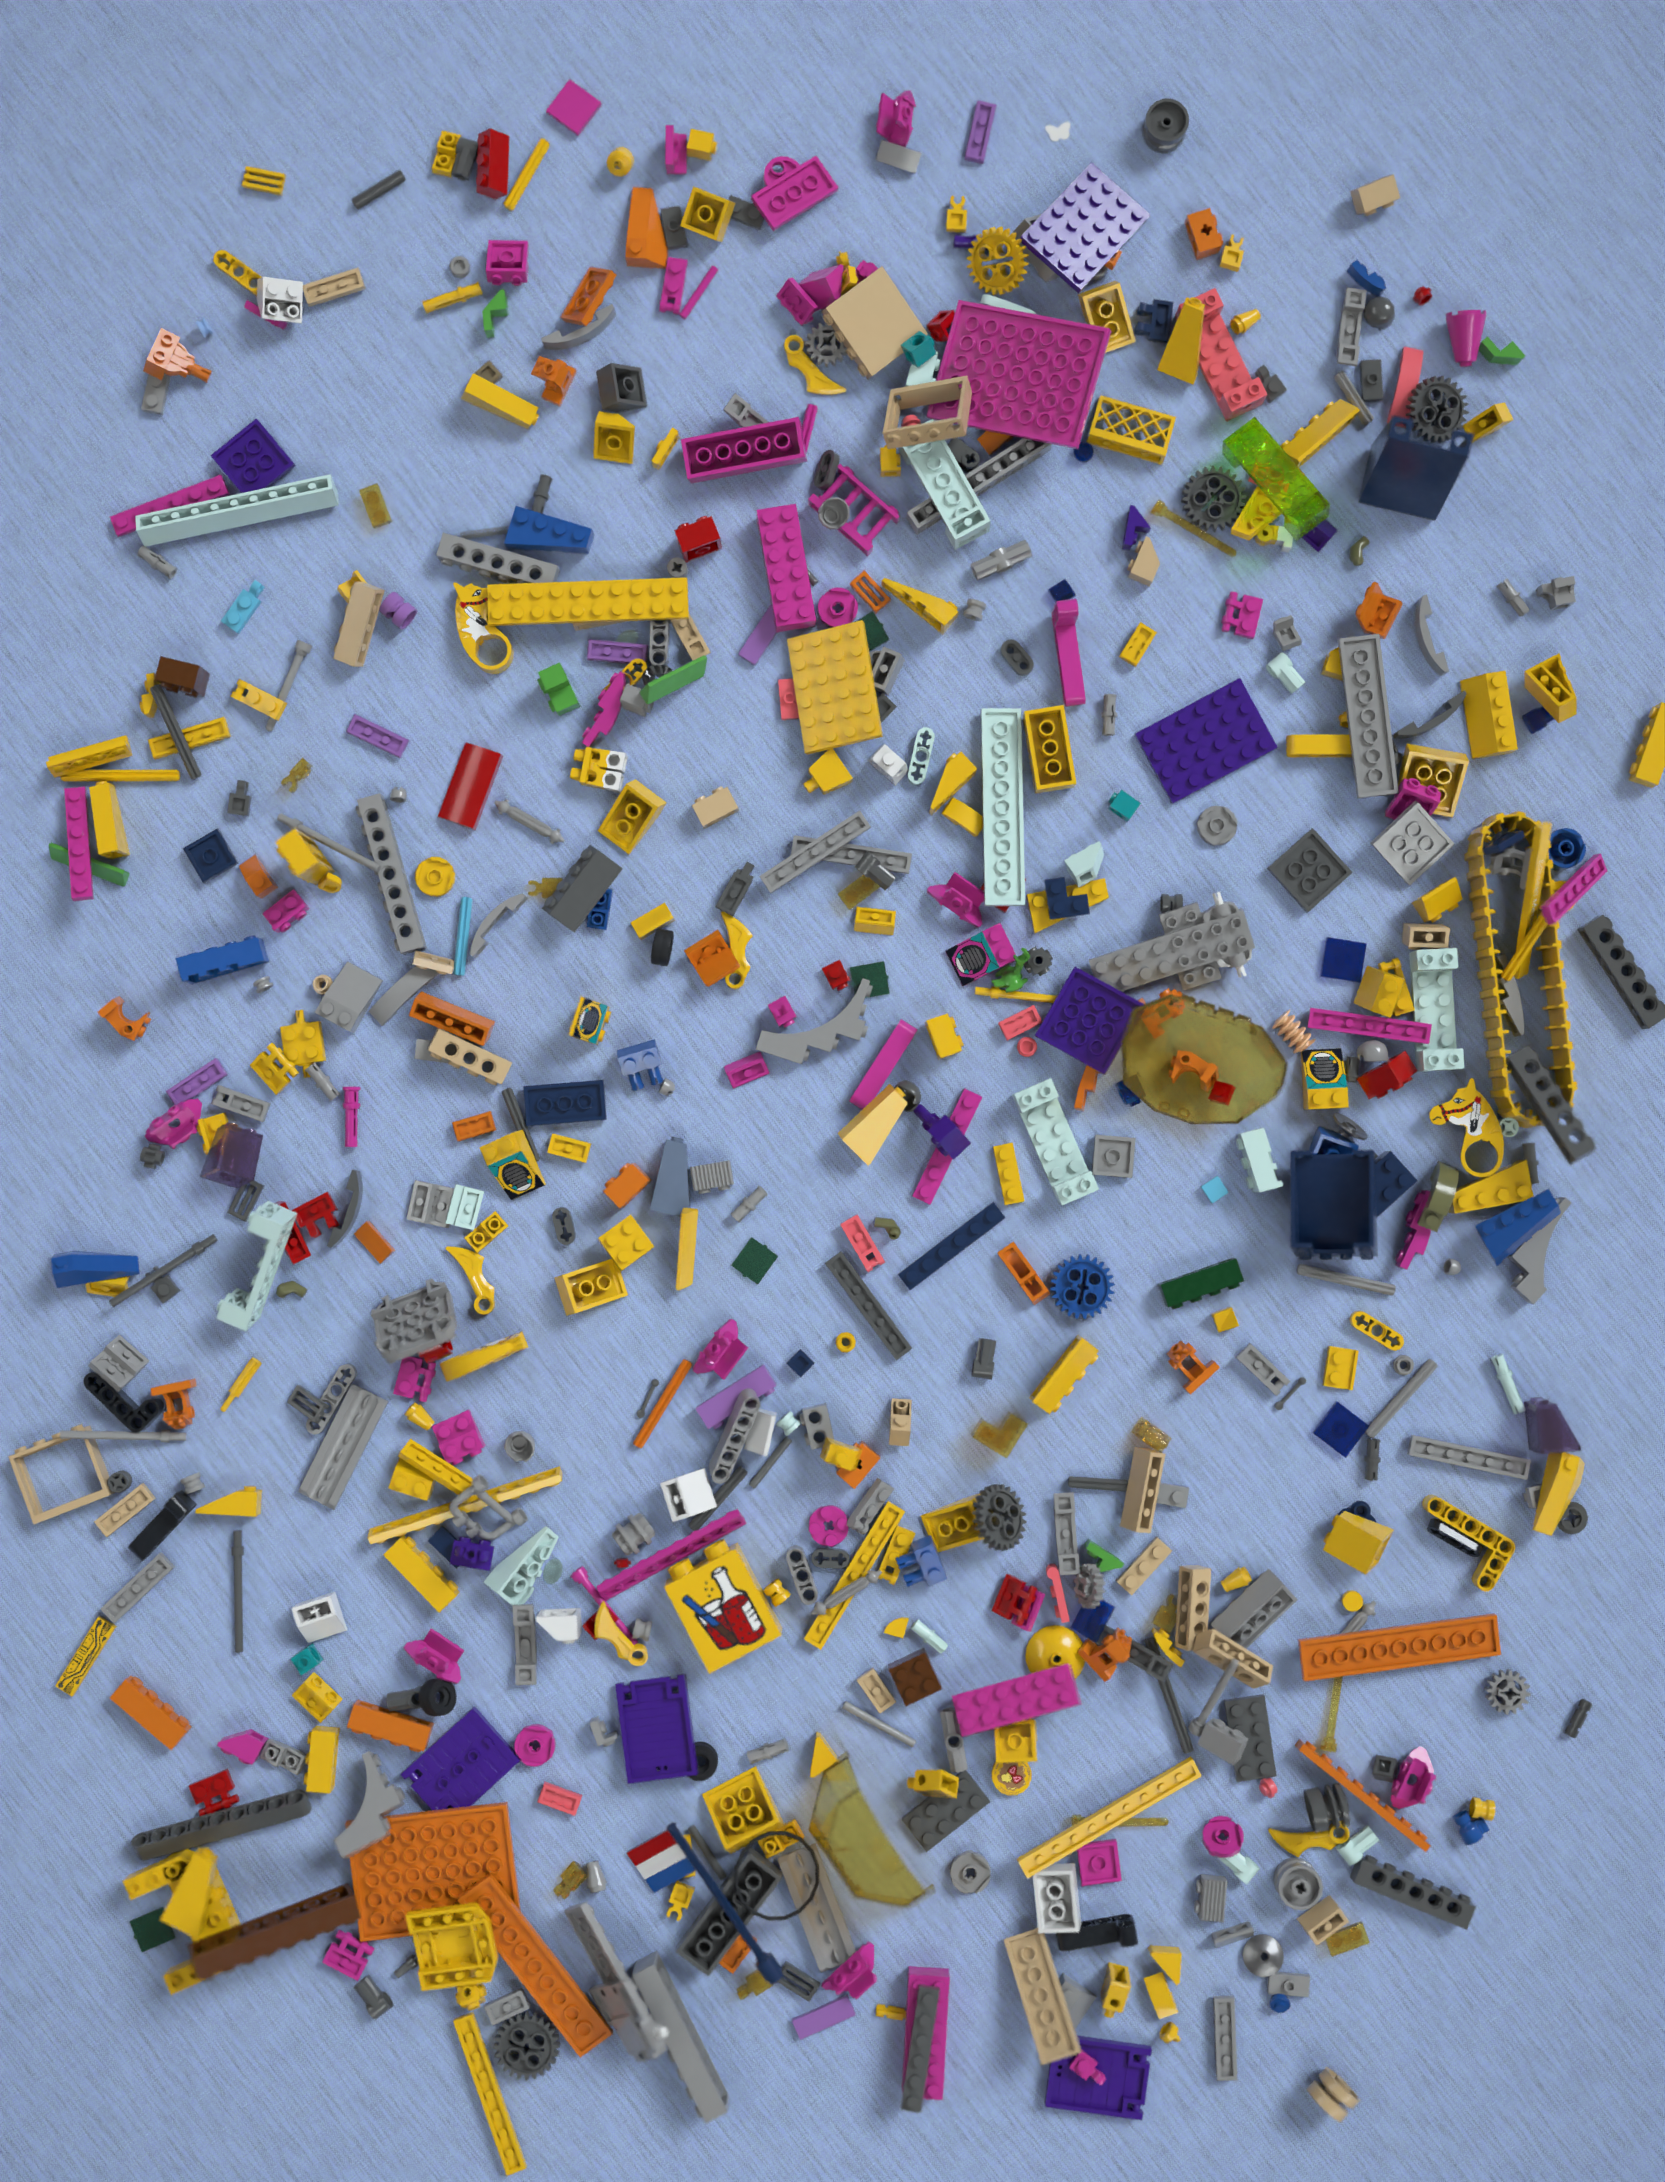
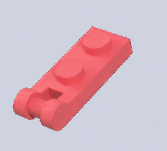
M858 1215L840 1224L868 1273L878 1264L881 1266L885 1263ZM873 1252L875 1257L868 1261L866 1255Z
M1051 1563L1047 1566L1046 1572L1047 1576L1053 1581L1050 1591L1052 1598L1057 1599L1058 1605L1054 1606L1056 1617H1061L1062 1623L1070 1622L1059 1570L1056 1564Z

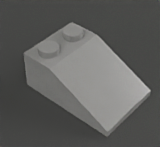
M347 961L323 996L315 1013L349 1032L355 1033L383 980Z

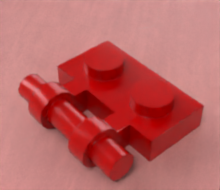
M1006 1574L991 1611L1008 1620H1011L1013 1614L1017 1615L1015 1623L1022 1626L1024 1620L1029 1616L1028 1611L1031 1603L1036 1599L1035 1593L1038 1588L1030 1585L1026 1592L1024 1587L1027 1582L1011 1574ZM1020 1597L1024 1598L1021 1609L1017 1607Z
M228 1768L189 1785L196 1805L201 1802L205 1804V1807L199 1810L200 1816L214 1813L223 1808L228 1809L233 1807V1804L239 1802L237 1794L233 1796L229 1794V1791L234 1789L235 1785ZM221 1795L222 1800L213 1803L212 1798Z

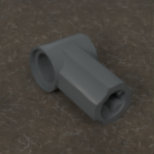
M460 137L457 143V156L452 176L458 180L469 181L474 161H477L478 144L477 141Z
M867 851L854 867L867 878H871L882 889L886 890L896 877Z
M979 1338L976 1359L973 1361L972 1377L992 1380L996 1340Z
M418 1686L415 1689L388 1693L386 1702L389 1711L421 1708L419 1701L415 1699V1693L419 1694L422 1686Z
M370 1975L362 1978L354 1986V1989L366 2003V2009L373 2019H378L393 2007L390 1996L379 1989Z

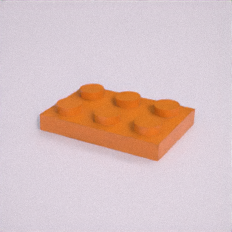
M589 267L560 318L567 323L587 326L592 321L596 309L602 304L606 292L612 287L616 274L612 270Z

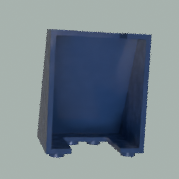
M1393 415L1371 445L1358 503L1435 521L1469 457L1474 434L1453 430L1449 449L1409 440L1413 420ZM1403 423L1406 426V432L1403 434L1397 433L1395 425ZM1463 437L1464 441L1457 446L1455 443L1456 438Z
M1353 1150V1154L1313 1155L1311 1151H1290L1291 1249L1295 1256L1299 1257L1300 1260H1311V1257H1320L1321 1260H1331L1332 1257H1340L1341 1260H1352V1257L1372 1260L1373 1257H1378L1374 1150Z

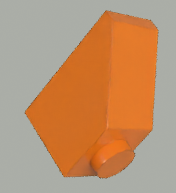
M256 855L239 865L244 879L257 897L263 899L278 888Z

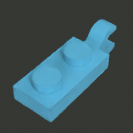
M254 580L249 592L245 589L242 590L221 622L239 634L260 605L261 601L257 597L265 587Z

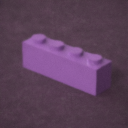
M763 1364L698 1405L695 1409L708 1429L711 1427L716 1429L724 1424L723 1420L731 1415L741 1391L749 1388L753 1389L758 1397L763 1394L766 1397L775 1391L774 1387L777 1384ZM753 1399L748 1400L746 1403L752 1402Z

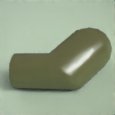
M1365 536L1350 547V560L1355 566H1360L1364 562L1362 550L1370 544Z
M875 1217L874 1227L885 1228L889 1237L893 1240L899 1238L901 1231L893 1219Z
M295 1281L281 1283L277 1287L276 1294L280 1298H284L287 1294L295 1293L303 1298L308 1289Z

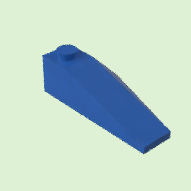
M70 1251L54 1254L51 1258L52 1275L57 1288L140 1274L138 1256Z

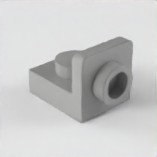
M599 1716L592 1718L589 1724L597 1745L603 1744L606 1747L615 1743V1739L618 1737L617 1731L605 1735L607 1732L605 1722L600 1721Z

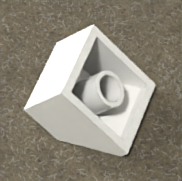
M759 1409L745 1440L744 1449L763 1456L768 1455L777 1412Z
M581 1608L541 1609L536 1616V1622L557 1641H563V1644L575 1643V1640H578L582 1633Z

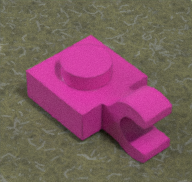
M1082 2049L1081 2053H1078L1069 2065V2068L1085 2080L1091 2076L1101 2086L1106 2080L1105 2075L1095 2068L1098 2062Z

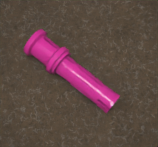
M342 1087V1090H344V1103L342 1107L345 1109V1147H358L357 1114L360 1107L358 1091L361 1087Z

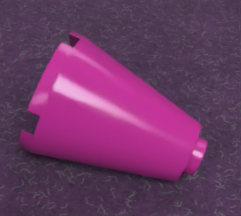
M1481 310L1458 311V315H1452V312L1446 313V323L1455 363H1460V367L1472 366V362H1476L1486 320V310L1482 312Z

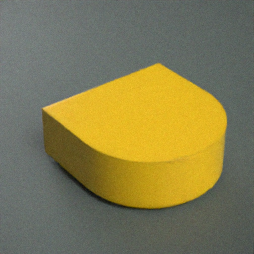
M327 872L318 882L317 887L329 893H336L341 890L342 880L338 876Z

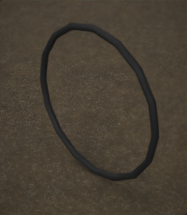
M769 1831L754 1838L741 1851L735 1866L734 1886L740 1902L753 1915L768 1921L786 1920L801 1913L813 1900L819 1885V1864L813 1849L801 1837L787 1831ZM770 1835H786L799 1840L810 1851L816 1866L815 1885L810 1898L798 1910L786 1916L769 1917L754 1911L743 1899L738 1886V1868L744 1854L756 1841Z

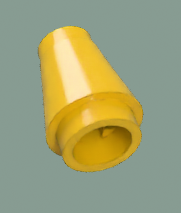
M1257 309L1235 315L1230 321L1232 331L1237 335L1244 334L1261 319V315Z
M416 1402L404 1413L407 1416V1420L426 1431L435 1423L422 1405H418Z
M1243 1566L1242 1568L1238 1567L1220 1582L1224 1590L1228 1592L1249 1585L1252 1578L1245 1566Z

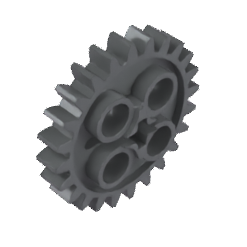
M1433 376L1430 379H1424L1423 383L1416 384V389L1411 390L1414 396L1407 398L1411 404L1406 405V408L1410 409L1406 416L1411 417V420H1413L1415 426L1412 428V431H1419L1417 437L1424 435L1423 441L1430 440L1431 443L1437 441L1441 443L1445 440H1450L1453 430H1462L1463 426L1460 423L1467 422L1463 415L1469 413L1464 410V407L1469 404L1463 403V399L1467 396L1460 395L1463 388L1456 389L1457 382L1450 384L1451 378L1444 380V376L1438 378ZM1431 393H1432L1433 396H1434V399H1433V400L1431 399V396H1430ZM1424 411L1427 414V419L1424 417ZM1441 419L1444 421V426L1441 425Z
M1214 466L1211 467L1210 471L1204 467L1202 473L1198 470L1196 471V477L1190 476L1189 481L1191 483L1186 482L1184 485L1187 489L1182 491V495L1186 497H1183L1181 502L1186 503V505L1183 506L1182 510L1189 511L1185 517L1192 516L1191 524L1197 521L1198 529L1205 525V531L1212 527L1213 532H1215L1217 526H1219L1221 531H1223L1225 524L1230 528L1232 521L1236 522L1242 512L1240 508L1245 507L1246 504L1241 502L1247 498L1246 495L1241 494L1244 492L1245 487L1239 488L1242 480L1235 481L1237 474L1229 476L1230 469L1223 473L1222 467L1218 471H1215ZM1209 482H1215L1218 488H1211ZM1223 486H1226V489L1223 492H1221L1217 500H1214L1210 504V506L1204 512H1202L1201 509L1208 504L1210 499L1213 498ZM1223 496H1231L1232 502H1226ZM1195 497H1203L1204 503H1198ZM1210 510H1217L1219 516H1212Z
M1004 1484L984 1487L985 1490H980V1495L975 1497L978 1502L973 1503V1506L977 1509L972 1511V1514L976 1515V1518L973 1519V1522L977 1523L975 1530H980L978 1537H984L983 1544L989 1543V1548H994L995 1551L1015 1548L1014 1545L1019 1544L1018 1539L1023 1538L1021 1532L1026 1531L1022 1525L1027 1523L1023 1519L1026 1513L1021 1511L1024 1505H1019L1021 1498H1015L1016 1492H1010V1487H1005Z
M526 2011L524 2017L519 2013L517 2014V2019L514 2016L510 2017L509 2022L505 2020L503 2027H499L498 2033L500 2035L495 2037L497 2043H495L494 2049L498 2050L495 2053V2057H501L498 2065L505 2064L503 2071L511 2070L510 2077L517 2073L518 2080L521 2078V2075L525 2076L526 2081H528L529 2075H532L535 2080L537 2073L544 2076L545 2069L550 2071L551 2064L556 2063L555 2057L559 2055V2050L557 2049L560 2047V2042H557L559 2034H553L556 2026L550 2028L551 2020L544 2022V2015L537 2018V2012L530 2016L529 2011ZM521 2030L525 2035L518 2036L515 2031ZM541 2035L544 2038V2040L537 2041L535 2039V2036ZM525 2043L529 2044V2048L525 2047ZM516 2050L519 2052V2055L513 2056L510 2051ZM536 2055L539 2060L533 2061L529 2056Z

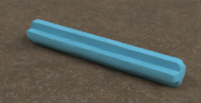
M462 897L460 903L453 971L458 976L465 975L472 898Z

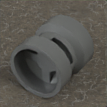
M1161 894V913L1183 907L1182 894H1175L1174 896Z

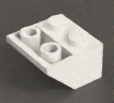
M270 277L257 279V303L261 319L301 324L303 282Z
M705 1468L660 1483L672 1522L717 1507Z
M336 1592L298 1603L291 1608L297 1628L308 1643L347 1631Z

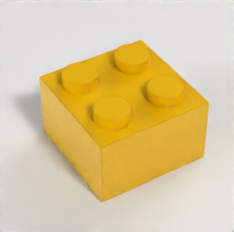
M693 186L680 226L722 242L735 202Z
M631 1214L598 1238V1241L620 1271H623L654 1248L652 1242Z

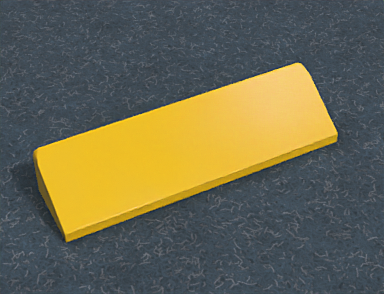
M684 1208L681 1213L676 1290L684 1289L693 1283L698 1209Z

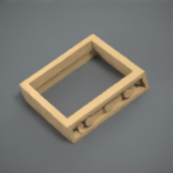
M968 376L890 389L883 428V436L887 448L893 449L966 436L972 396ZM960 399L956 418L897 428L900 410Z
M81 1424L70 1428L71 1431H92L90 1425L83 1428ZM60 1433L52 1435V1440L46 1442L45 1438L33 1443L34 1447L27 1449L26 1446L14 1450V1455L8 1456L33 1524L115 1493L108 1487L109 1474L95 1439H84L102 1489L44 1512L23 1457L70 1439H60Z

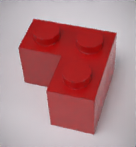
M1403 1051L1389 1058L1383 1064L1365 1072L1357 1080L1368 1099L1375 1096L1379 1099L1387 1095L1388 1090L1396 1091L1403 1087L1405 1083L1413 1079L1411 1076L1417 1072V1069L1407 1052Z

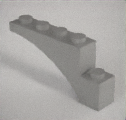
M1566 1197L1555 1198L1561 1214L1543 1229L1538 1230L1532 1235L1530 1240L1520 1245L1512 1255L1507 1256L1523 1271V1273L1515 1276L1513 1279L1514 1283L1510 1287L1527 1303L1534 1304L1547 1290L1544 1287L1546 1251L1556 1224L1571 1204Z

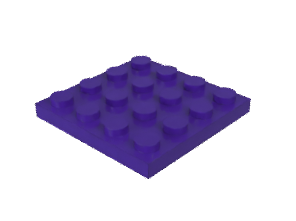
M1074 967L1036 1032L1035 1037L1106 1075L1143 1011L1145 1004Z

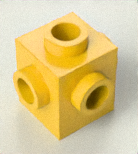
M483 1983L457 1986L458 1992L455 1994L457 2003L463 2008H468V2011L478 2009L480 2004L486 2002L484 1996L487 1995Z

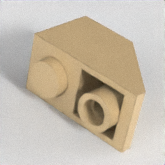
M1146 536L1143 542L1139 541L1135 550L1138 553L1136 560L1131 559L1127 570L1130 571L1128 578L1150 587L1160 562L1150 538Z
M892 1398L889 1445L909 1446L912 1404L910 1399Z

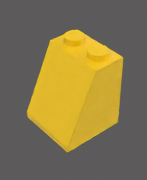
M1344 1511L1342 1514L1334 1517L1331 1523L1334 1527L1331 1532L1326 1534L1323 1540L1326 1543L1323 1550L1367 1575L1379 1563L1394 1530Z

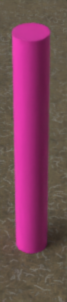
M711 266L679 314L683 319L688 317L718 272L715 266Z

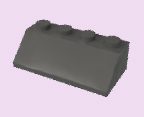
M589 845L588 848L583 850L576 864L571 866L564 880L558 883L554 893L546 899L542 909L575 933L623 868Z

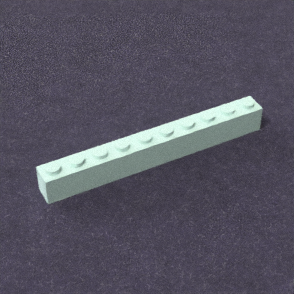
M329 474L135 516L136 531L146 547L338 506V492L332 476Z

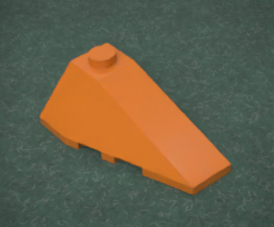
M633 187L625 258L627 266L666 269L668 247L653 189Z

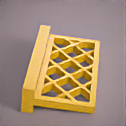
M1100 395L1086 443L1162 465L1166 457L1176 417ZM1102 403L1111 405L1113 410L1105 414L1101 408ZM1123 409L1129 410L1132 416L1124 419L1119 411ZM1116 414L1120 422L1112 425L1107 417ZM1143 414L1147 415L1151 420L1144 425L1139 419V416ZM1135 419L1139 427L1131 431L1127 422ZM1104 420L1108 428L1102 430L1095 428L1097 422ZM1164 420L1170 422V425L1162 430L1157 422ZM1123 425L1127 433L1119 435L1116 433L1115 428ZM1154 425L1158 433L1150 436L1145 428ZM1142 431L1146 439L1142 441L1136 440L1133 434ZM1161 436L1164 441V447L1155 445L1153 439Z

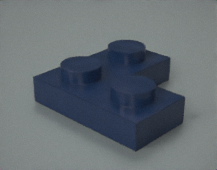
M1064 877L1044 880L1049 920L1090 914L1087 894L1067 897Z

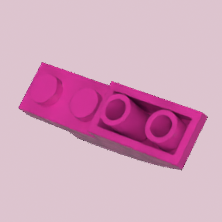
M623 671L613 674L609 680V683H611L608 690L604 689L598 697L600 700L598 705L604 710L603 712L598 711L593 719L595 724L592 728L588 727L582 735L584 738L582 743L588 747L593 744L600 732L608 735L619 716L622 707L620 699L626 685V676Z
M1422 1190L1421 1193L1418 1192L1414 1199L1415 1206L1413 1210L1408 1212L1405 1221H1407L1405 1226L1412 1229V1231L1408 1232L1405 1236L1404 1243L1406 1244L1403 1250H1399L1395 1258L1397 1261L1395 1266L1407 1270L1414 1254L1423 1255L1427 1247L1431 1230L1418 1225L1417 1222L1430 1194L1428 1190Z

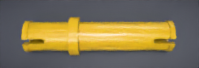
M479 282L465 287L459 286L456 290L422 302L426 313H430L461 301L462 303L467 302V299L482 295L483 293Z

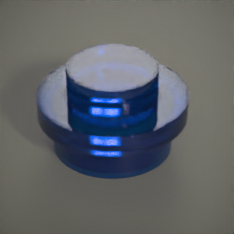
M1080 442L1079 448L1074 449V457L1079 462H1088L1093 457V447L1087 442Z

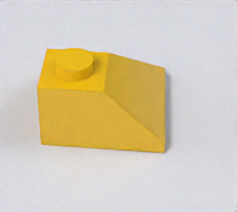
M599 411L595 420L593 458L633 464L635 426L619 414Z

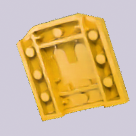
M477 1902L407 1912L406 1920L409 1934L413 1935L419 1963L418 1977L421 1991L491 1982L498 1954L491 1920Z

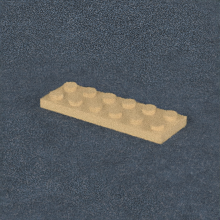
M1038 1928L1003 1939L1041 2065L1081 2053L1045 1933H1039Z

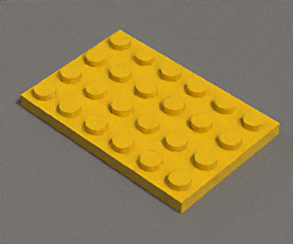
M860 620L788 638L787 644L805 753L808 755L883 737L864 621Z

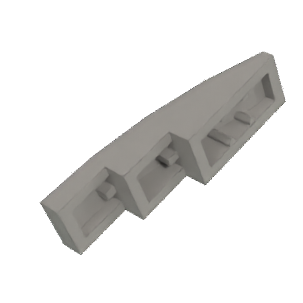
M1505 954L1495 957L1496 970L1500 969L1503 972L1509 963ZM1499 974L1500 977L1497 978L1498 990H1504L1505 992L1501 994L1502 999L1499 1000L1500 1010L1507 1011V1013L1502 1015L1513 1036H1521L1525 1034L1524 1016L1515 977L1513 976L1510 981H1506Z

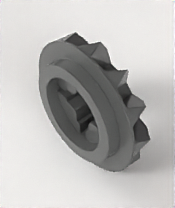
M666 665L650 666L642 674L643 683L647 685L656 680L655 675L660 678L673 670Z
M1570 1502L1558 1523V1528L1567 1534L1581 1532L1586 1527L1588 1521L1585 1508L1579 1503ZM1570 1512L1573 1515H1577V1517L1573 1518L1572 1524L1569 1520H1565Z

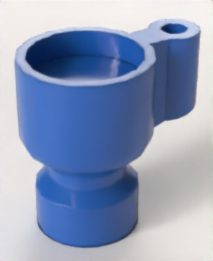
M1467 1810L1460 1811L1453 1816L1456 1825L1460 1826L1459 1834L1465 1845L1477 1843L1483 1838V1834L1490 1830L1484 1818L1471 1822V1817Z

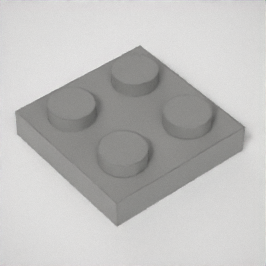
M1095 1135L1092 1174L1132 1178L1136 1138Z

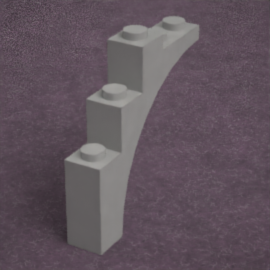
M862 979L856 994L848 1006L829 1022L812 1030L794 1034H777L762 1030L756 1050L802 1064L803 1060L807 1061L810 1050L807 1049L808 1045L831 1052L832 1049L836 1050L839 1038L836 1037L837 1034L859 1041L861 1037L865 1038L868 1026H865L866 1021L858 1018L859 1015H864L867 1006L863 1004L865 996L870 997L873 986L869 985L870 980Z

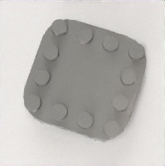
M433 1279L426 1280V1287L393 1300L386 1295L381 1298L383 1302L376 1310L372 1309L371 1311L377 1340L374 1343L388 1363H394L397 1360L412 1356L445 1341H451L456 1336L457 1322L453 1298L445 1282H434Z

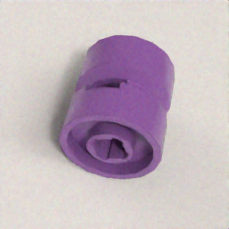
M392 592L380 605L379 612L388 619L392 618V622L402 630L413 621L417 614V609L409 602L404 603V598L397 592Z

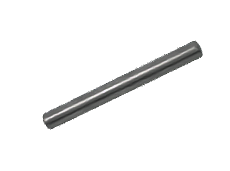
M1146 1638L1144 1640L1146 1647L1161 1656L1155 1638ZM1167 1676L1164 1683L1159 1680L1158 1682L1184 1754L1193 1751V1746L1169 1677Z

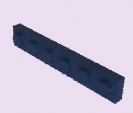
M992 1202L898 1274L909 1290L913 1289L1004 1220L1005 1216L995 1203Z

